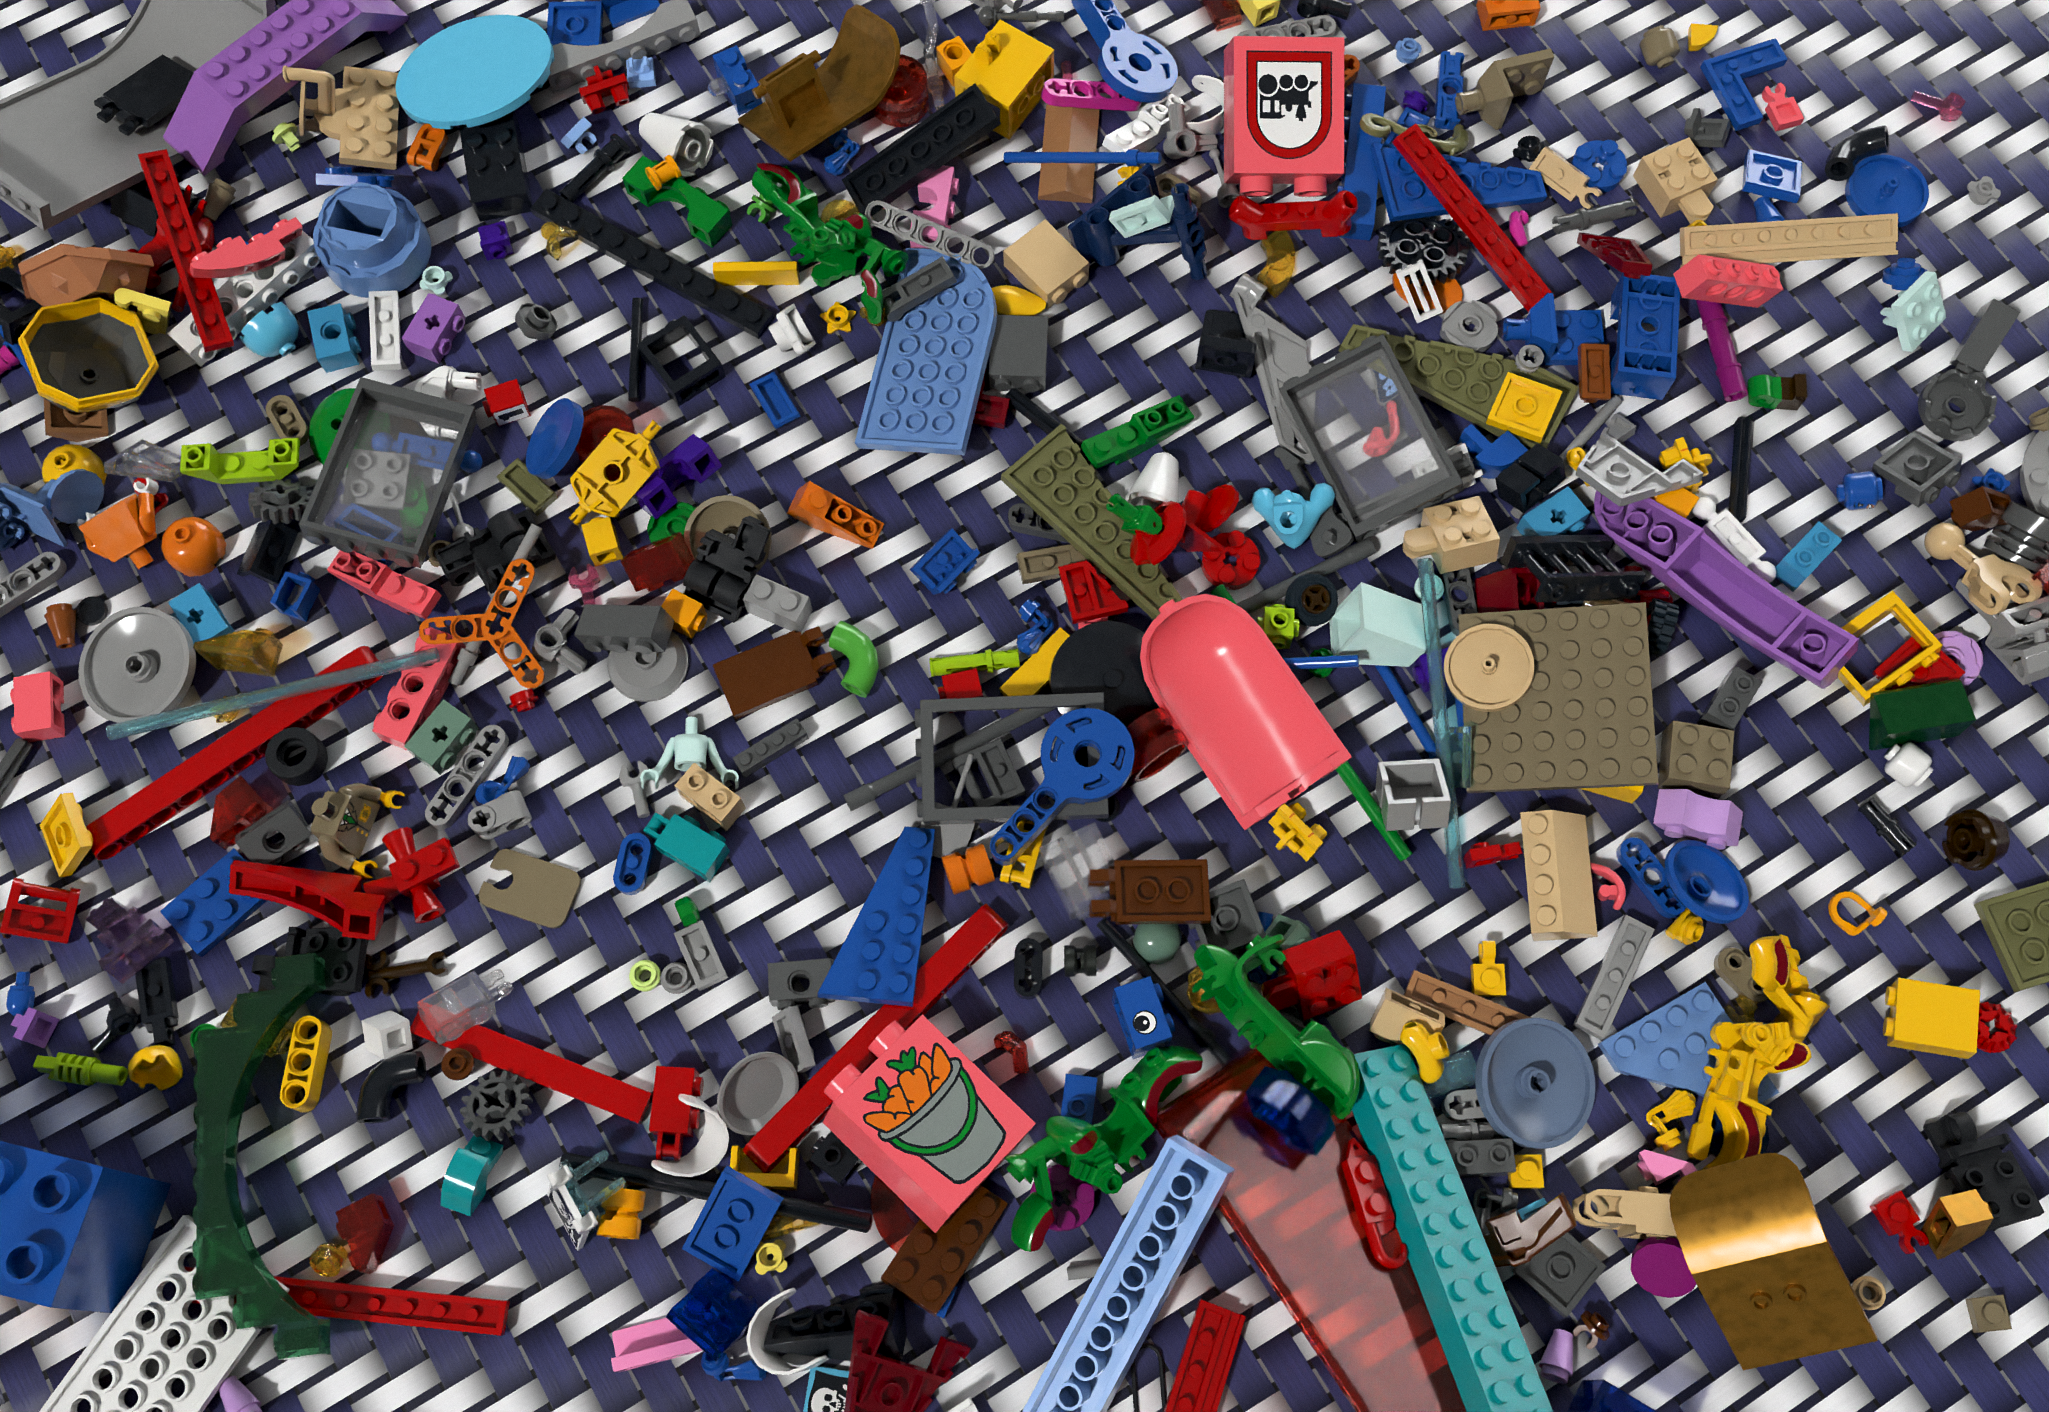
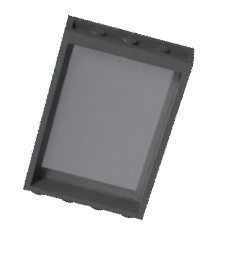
M1384 334L1378 337L1374 335L1362 341L1361 346L1338 353L1334 360L1326 364L1319 363L1313 366L1309 373L1300 378L1298 376L1292 377L1284 382L1283 387L1279 388L1282 398L1326 483L1332 486L1335 500L1347 520L1357 543L1366 538H1371L1422 512L1423 508L1432 507L1464 490L1463 482ZM1374 502L1379 503L1375 509L1354 519L1350 514Z
M360 377L300 520L299 526L304 539L315 545L327 544L335 546L337 549L347 553L352 551L363 553L374 560L386 559L394 561L402 567L414 566L421 568L477 424L475 407Z

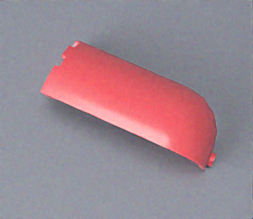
M1200 594L1187 597L1178 602L1172 599L1158 609L1160 614L1151 622L1142 637L1140 661L1144 680L1155 702L1244 831L1273 813L1287 801H1291L1303 793L1313 783L1326 777L1352 758L1263 629L1243 608L1223 597Z

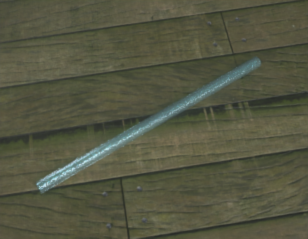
M1423 558L1417 560L1436 757L1440 760L1451 798L1448 827L1444 828L1449 889L1465 888L1433 559Z
M435 647L106 726V734L110 740H115L440 662V656Z

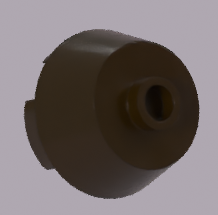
M1966 809L1950 816L1944 826L1949 827L1947 830V841H1942V847L1945 855L1953 864L1958 863L1968 870L1979 871L2003 858L2008 851L2010 843L2008 830L2005 824L1994 816L1975 809Z

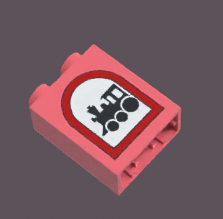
M1234 36L1224 49V183L1240 184V195L1246 197L1272 195L1273 184H1294V196L1298 197L1326 195L1327 184H1332L1344 174V37Z

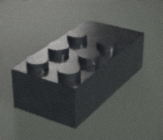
M513 111L497 120L468 128L466 124L459 125L471 204L479 221L531 212L530 208L533 203L519 122L515 112Z

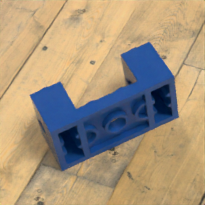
M1622 274L1611 295L1610 319L1618 320L1617 350L1610 362L1611 394L1663 400L1674 383L1677 371L1680 291L1675 277L1650 274V276L1641 275L1640 279H1633ZM1641 323L1652 324L1655 331L1648 332L1644 330Z

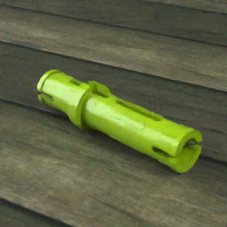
M1018 648L993 652L991 649H988L984 653L929 658L931 677L977 668V671L993 673L997 669L1020 667Z

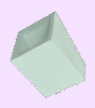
M1363 582L1337 607L1335 614L1329 620L1331 652L1333 656L1359 655V665L1409 667L1426 651L1427 643L1424 634L1422 604Z

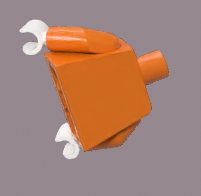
M147 477L146 486L144 483L137 481L133 487L137 492L141 493L138 496L134 494L98 515L86 512L87 520H77L76 525L83 532L89 551L112 562H116L128 555L138 570L154 561L144 545L157 538L155 532L154 495L158 492L159 486L156 481Z

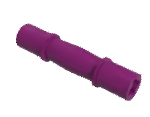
M1696 300L1702 320V329L1707 333L1710 351L1717 367L1715 374L1719 378L1724 399L1727 402L1741 400L1748 395V391L1741 371L1742 366L1737 362L1734 344L1726 325L1728 318L1725 316L1722 303Z

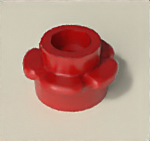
M533 689L523 690L509 696L512 703L509 707L511 709L517 708L518 713H522L535 708L534 702L539 698L534 695Z

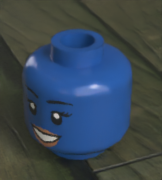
M1871 471L1848 473L1843 477L1842 484L1836 486L1838 502L1843 501L1846 509L1850 511L1872 509L1877 505L1878 501L1883 499L1882 480L1880 477L1876 478L1875 474Z

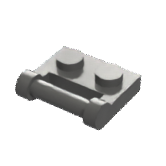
M1001 738L964 753L951 761L954 770L959 771L961 776L968 755L973 754L972 763H978L989 786L992 796L984 799L971 769L969 770L965 786L974 805L972 807L999 806L1025 795V789Z

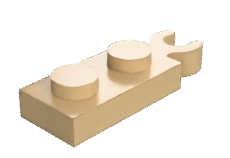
M1549 147L1542 149L1528 169L1541 172L1543 182L1570 202H1573L1578 196L1584 208L1591 209L1594 206L1587 199L1590 193L1597 197L1603 194L1597 187L1586 186L1590 177Z

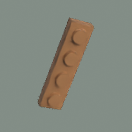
M1416 970L1412 971L1404 992V996L1444 1013L1446 1018L1490 1036L1506 1023L1518 1019L1532 1018Z

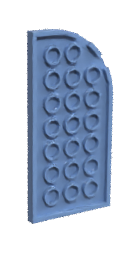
M906 248L905 252L909 257L905 269L899 273L897 282L943 256L957 283L906 311L898 321L890 322L887 319L855 444L859 449L965 455L996 329L997 305L995 296L986 277L976 265L963 263L960 261L961 257L954 259L932 249Z

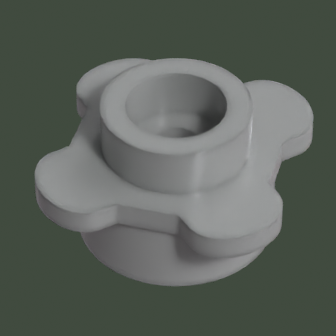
M1983 176L1977 182L1971 181L1967 185L1969 198L1977 205H1985L1991 199L1996 200L2001 195L2000 190L1995 188L1992 178L1988 176Z

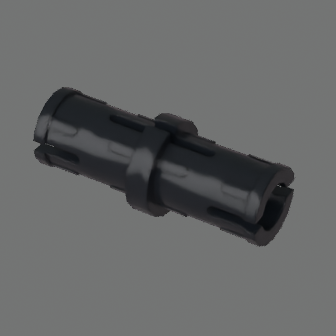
M1874 797L1858 809L1877 829L1875 833L1879 837L1883 836L1899 853L1900 857L1917 845L1897 824L1899 820L1896 817L1891 818Z

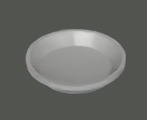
M672 631L665 652L643 654L638 651L617 653L610 650L607 662L608 674L615 688L625 697L639 702H653L671 695L683 683L689 667L687 649L679 636Z
M768 1051L751 1054L735 1064L723 1079L717 1097L718 1113L720 1118L726 1123V1126L741 1135H756L798 1092L799 1080L793 1064L784 1056Z

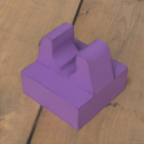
M28 1007L24 1016L20 1014L15 1015L11 1025L17 1027V1030L13 1037L45 1049L60 1019Z

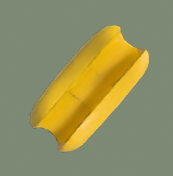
M1418 1022L1405 1024L1400 1034V1040L1415 1056L1419 1065L1420 1078L1428 1084L1436 1082L1444 1071L1442 1059L1449 1056V1048L1445 1038L1440 1032L1430 1035L1424 1025Z

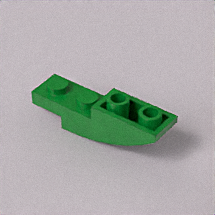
M1180 395L1133 414L1129 422L1082 441L1081 449L1095 469L1111 462L1118 465L1167 439L1194 419V415Z

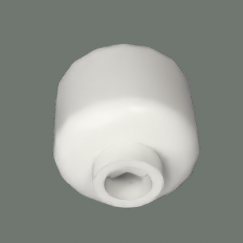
M1907 742L1901 747L1898 744H1894L1884 755V758L1888 760L1884 766L1885 772L1904 787L1911 785L1918 787L1934 770L1930 767L1932 764L1931 757L1912 742Z

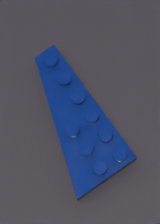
M904 827L817 993L818 998L913 1007L935 843V829Z

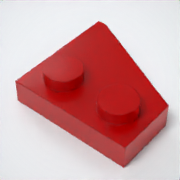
M1087 560L1058 567L1072 624L1128 612V603L1124 599L1121 600L1113 592L1112 586L1104 578L1098 576L1096 569Z

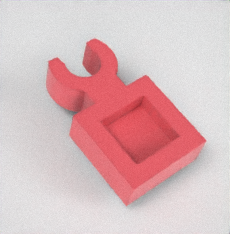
M1782 83L1777 84L1775 93L1771 92L1769 86H1766L1762 92L1763 100L1768 103L1765 111L1775 131L1801 125L1804 120L1794 97H1785L1786 88Z

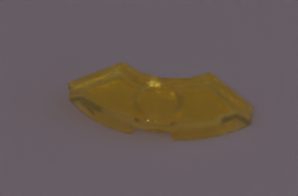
M1274 231L1268 236V239L1261 240L1260 245L1266 254V265L1258 274L1257 280L1268 287L1267 291L1274 298L1280 295L1287 287L1294 271L1295 248L1287 231Z

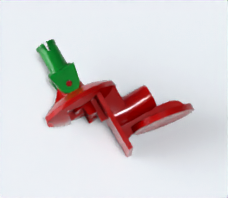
M1227 484L1217 486L1206 494L1195 490H1188L1182 505L1177 502L1168 501L1161 503L1154 509L1148 505L1133 506L1122 498L1120 494H1114L1108 500L1114 506L1107 504L1106 509L1124 521L1121 528L1122 531L1133 535L1130 544V557L1134 564L1137 566L1142 564L1157 565L1166 559L1177 545L1187 552H1224L1225 547L1206 534V532L1219 527L1229 518L1239 501V492L1235 487Z

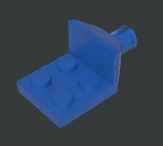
M1547 293L1530 309L1526 318H1505L1503 322V340L1525 341V345L1531 344L1539 347L1544 354V360L1541 365H1578V346L1581 343L1605 344L1601 310H1555L1553 293Z

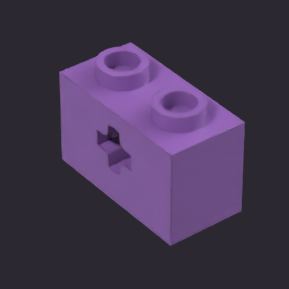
M428 293L401 339L410 353L439 364L443 356L449 353L456 334L462 331L466 318L458 304Z

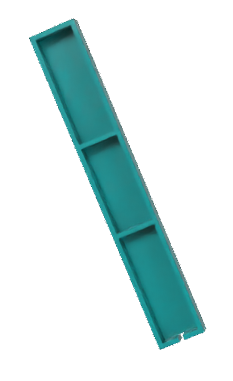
M1405 1044L1354 1054L1359 1066L1360 1089L1352 1112L1368 1154L1375 1155L1395 1216L1396 1228L1402 1243L1407 1245V1257L1466 1411L1553 1412L1409 1048Z

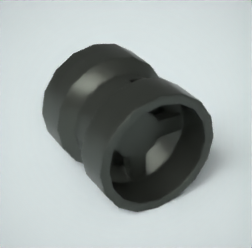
M1064 945L1065 977H1075L1076 974L1084 973L1086 976H1096V945H1086L1084 948ZM1077 953H1080V969H1077Z

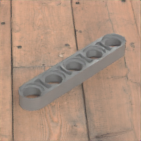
M872 201L866 207L865 216L873 226L951 258L961 257V262L971 263L980 269L989 267L994 261V250L987 243L884 201ZM875 205H881L886 210V217L880 222L873 220L871 217V210ZM907 216L911 219L912 227L908 232H901L897 228L899 217ZM928 226L934 227L938 232V237L933 243L926 242L922 235L923 230ZM953 237H959L964 244L963 250L957 253L960 256L957 257L953 256L956 254L952 253L948 247V243ZM980 247L987 249L990 255L988 262L985 264H979L974 259V252Z

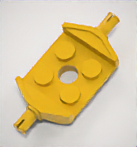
M652 420L642 434H634L613 428L571 476V485L580 500L578 508L568 517L571 521L573 520L574 524L578 526L588 512L591 513L592 511L614 518L620 515L619 512L655 470H659L660 465L650 445L651 440L662 429L657 422ZM611 464L617 465L621 471L620 477L616 481H610L606 476V469Z

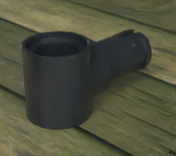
M1299 0L1297 12L1304 18L1319 16V14L1324 15L1326 13L1347 20L1352 3L1341 0Z

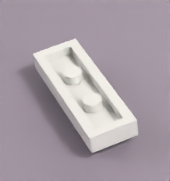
M368 291L372 370H401L402 356L398 291Z

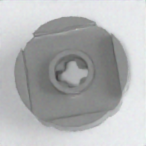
M1472 300L1471 303H1462L1463 301L1454 303L1446 310L1442 319L1441 338L1447 344L1471 348L1476 353L1486 351L1494 343L1498 334L1495 312L1480 301ZM1463 324H1474V331L1465 330Z

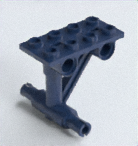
M1148 163L1068 226L1072 246L1089 262V265L1092 262H1096L1101 266L1115 264L1120 258L1118 245L1179 242L1182 257L1189 264L1191 278L1200 280L1204 278L1203 274L1205 276L1208 274L1204 260L1207 253L1204 241L1205 232L1200 223L1197 206L1191 202L1189 186L1187 184H1175L1176 191L1174 187L1171 188L1170 191L1175 207L1170 222L1124 238L1109 221L1111 211L1154 195L1160 199L1153 166Z

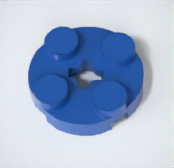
M1595 140L1580 145L1576 149L1571 162L1573 166L1590 177L1586 186L1597 187L1602 193L1614 190L1627 171L1625 155L1613 140ZM1600 163L1604 167L1603 170H1599L1598 167H1593V165Z

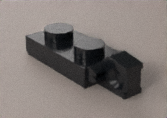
M165 956L134 966L142 1025L146 1026L148 1033H153L155 1045L170 1046L175 1044L173 1027L178 1026L177 1018L179 1017L170 958Z

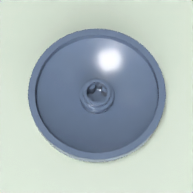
M1544 1018L1518 1019L1506 1023L1497 1029L1486 1041L1480 1052L1475 1073L1476 1094L1485 1118L1500 1136L1505 1139L1512 1138L1513 1144L1521 1147L1547 1149L1566 1143L1583 1128L1594 1104L1595 1075L1586 1049L1570 1030L1557 1022Z

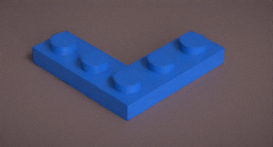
M1776 38L1704 60L1700 67L1735 131L1760 124L1763 119L1761 111L1742 79L1785 65L1788 59Z

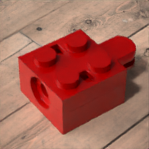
M1340 930L1281 951L1286 957V960L1283 962L1285 975L1268 980L1261 987L1262 996L1277 1011L1295 1005L1303 1020L1362 999L1356 955Z

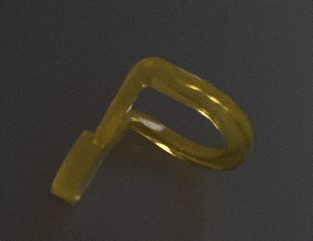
M547 222L541 228L542 237L548 240L546 251L554 259L559 260L562 256V251L557 238L575 237L577 231L565 226L559 228L556 224Z

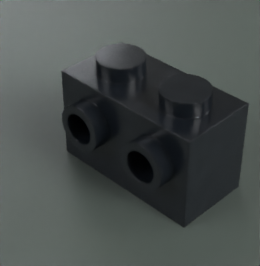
M832 1131L826 1139L821 1136L810 1150L813 1154L810 1160L842 1187L862 1162Z

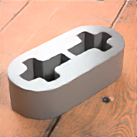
M1476 1089L1453 1091L1443 1098L1441 1103L1442 1112L1451 1121L1460 1122L1470 1119H1486L1480 1106H1476V1102H1478ZM1454 1098H1457L1458 1103H1469L1470 1107L1462 1109L1460 1115H1458L1455 1109H1450L1449 1104L1454 1102Z

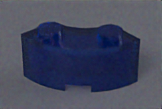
M1265 1066L1245 1092L1253 1117L1265 1121L1282 1136L1289 1149L1317 1156L1336 1130L1334 1122L1330 1117L1329 1108L1285 1070L1278 1071Z

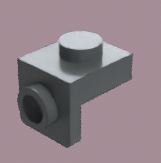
M1694 108L1691 117L1687 118L1685 122L1684 132L1685 135L1690 137L1696 147L1723 148L1731 127L1730 119L1702 118L1700 108Z

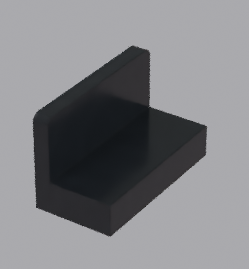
M273 520L258 523L237 574L242 577L253 575L271 585L277 584L298 531L280 522L273 524Z

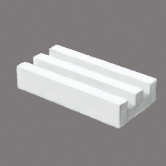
M1422 259L1414 265H1407V268L1403 270H1396L1397 277L1417 323L1443 313ZM1418 270L1421 271L1435 305L1434 309L1430 310L1415 274ZM1410 275L1425 313L1419 314L1404 278L1405 276Z

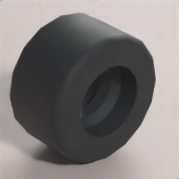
M299 727L283 729L275 734L267 744L265 751L266 764L270 771L285 783L295 786L310 784L318 779L326 769L328 761L327 749L322 741L310 731ZM305 747L307 752L302 762L289 766L287 759L290 753L297 748Z

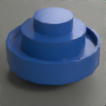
M1899 258L1897 263H1893L1891 267L1883 270L1882 281L1892 285V289L1907 290L1927 270L1921 268L1920 264L1915 263L1916 260L1913 258Z

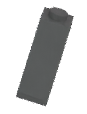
M1996 299L1982 306L1952 357L1950 364L1956 366L1955 369L1964 374L1982 373L2020 312Z

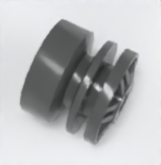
M2010 501L2001 519L2012 527L2009 532L1994 528L1992 533L2004 540L2002 543L1987 539L1984 546L1994 552L2001 560L2016 563L2029 571L2044 574L2047 567L2036 561V558L2039 556L2049 560V552L2043 549L2046 543L2049 544V517L2019 503Z

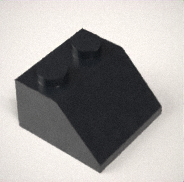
M146 179L112 196L111 214L121 218L122 222L135 225L144 230L145 234L155 237L158 214ZM192 194L188 212L193 209L198 201V197Z

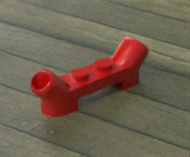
M1346 190L1338 192L1330 201L1257 204L1246 196L1240 195L1233 200L1229 208V219L1240 225L1243 235L1250 240L1268 239L1269 231L1321 229L1322 237H1337L1346 234L1351 229L1350 218L1358 210V201L1353 193Z

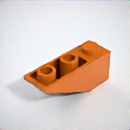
M811 481L797 490L787 512L790 516L812 528L870 549L874 548L884 525L883 522Z

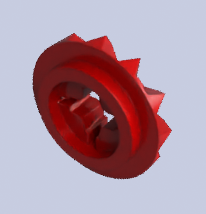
M1989 1002L1979 1004L1977 1048L1984 1052L1999 1053L2005 1051L2017 1039L2015 1030L2018 1025L2014 1024L2011 1018L2012 1013L2006 1012L2001 1008V1004ZM1994 1019L1995 1027L2000 1032L1997 1031L1990 1035L1989 1027L1984 1022L1987 1023Z

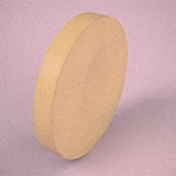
M1480 624L1463 631L1450 644L1444 659V674L1449 690L1458 701L1477 711L1496 712L1515 705L1526 695L1534 678V657L1528 643L1513 629L1499 624Z

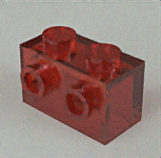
M681 532L632 550L620 561L635 591L638 592L647 588L648 592L662 587L664 585L663 582L672 579L673 582L684 579L687 569L694 561V558Z

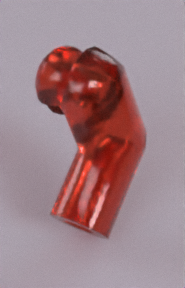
M1003 1031L997 1034L994 1038V1045L998 1050H1006L1012 1055L1014 1073H1028L1029 1062L1026 1043L1012 1031Z

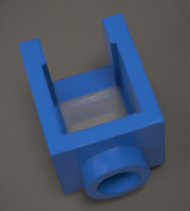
M285 571L270 603L280 613L307 622L309 612L320 592V588L314 583L315 579L308 574L298 572L296 575Z

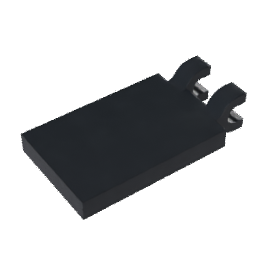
M162 54L103 94L104 97L94 100L95 106L102 109L97 113V118L107 123L116 115V118L123 122L118 127L119 131L127 136L131 135L140 125L150 128L176 110L193 72Z

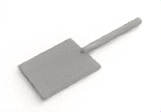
M969 754L951 807L935 802V809L957 808L974 758L973 754ZM922 819L920 828L935 829L933 856L941 858L954 852H959L961 855L965 854L975 823L925 825Z

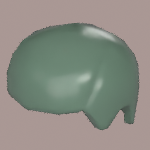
M1138 924L1133 937V946L1146 963L1160 965L1174 958L1180 947L1182 935L1178 924Z

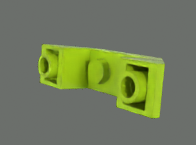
M299 438L269 439V447L266 451L221 454L211 443L182 445L180 472L219 484L281 480L299 466L300 440Z

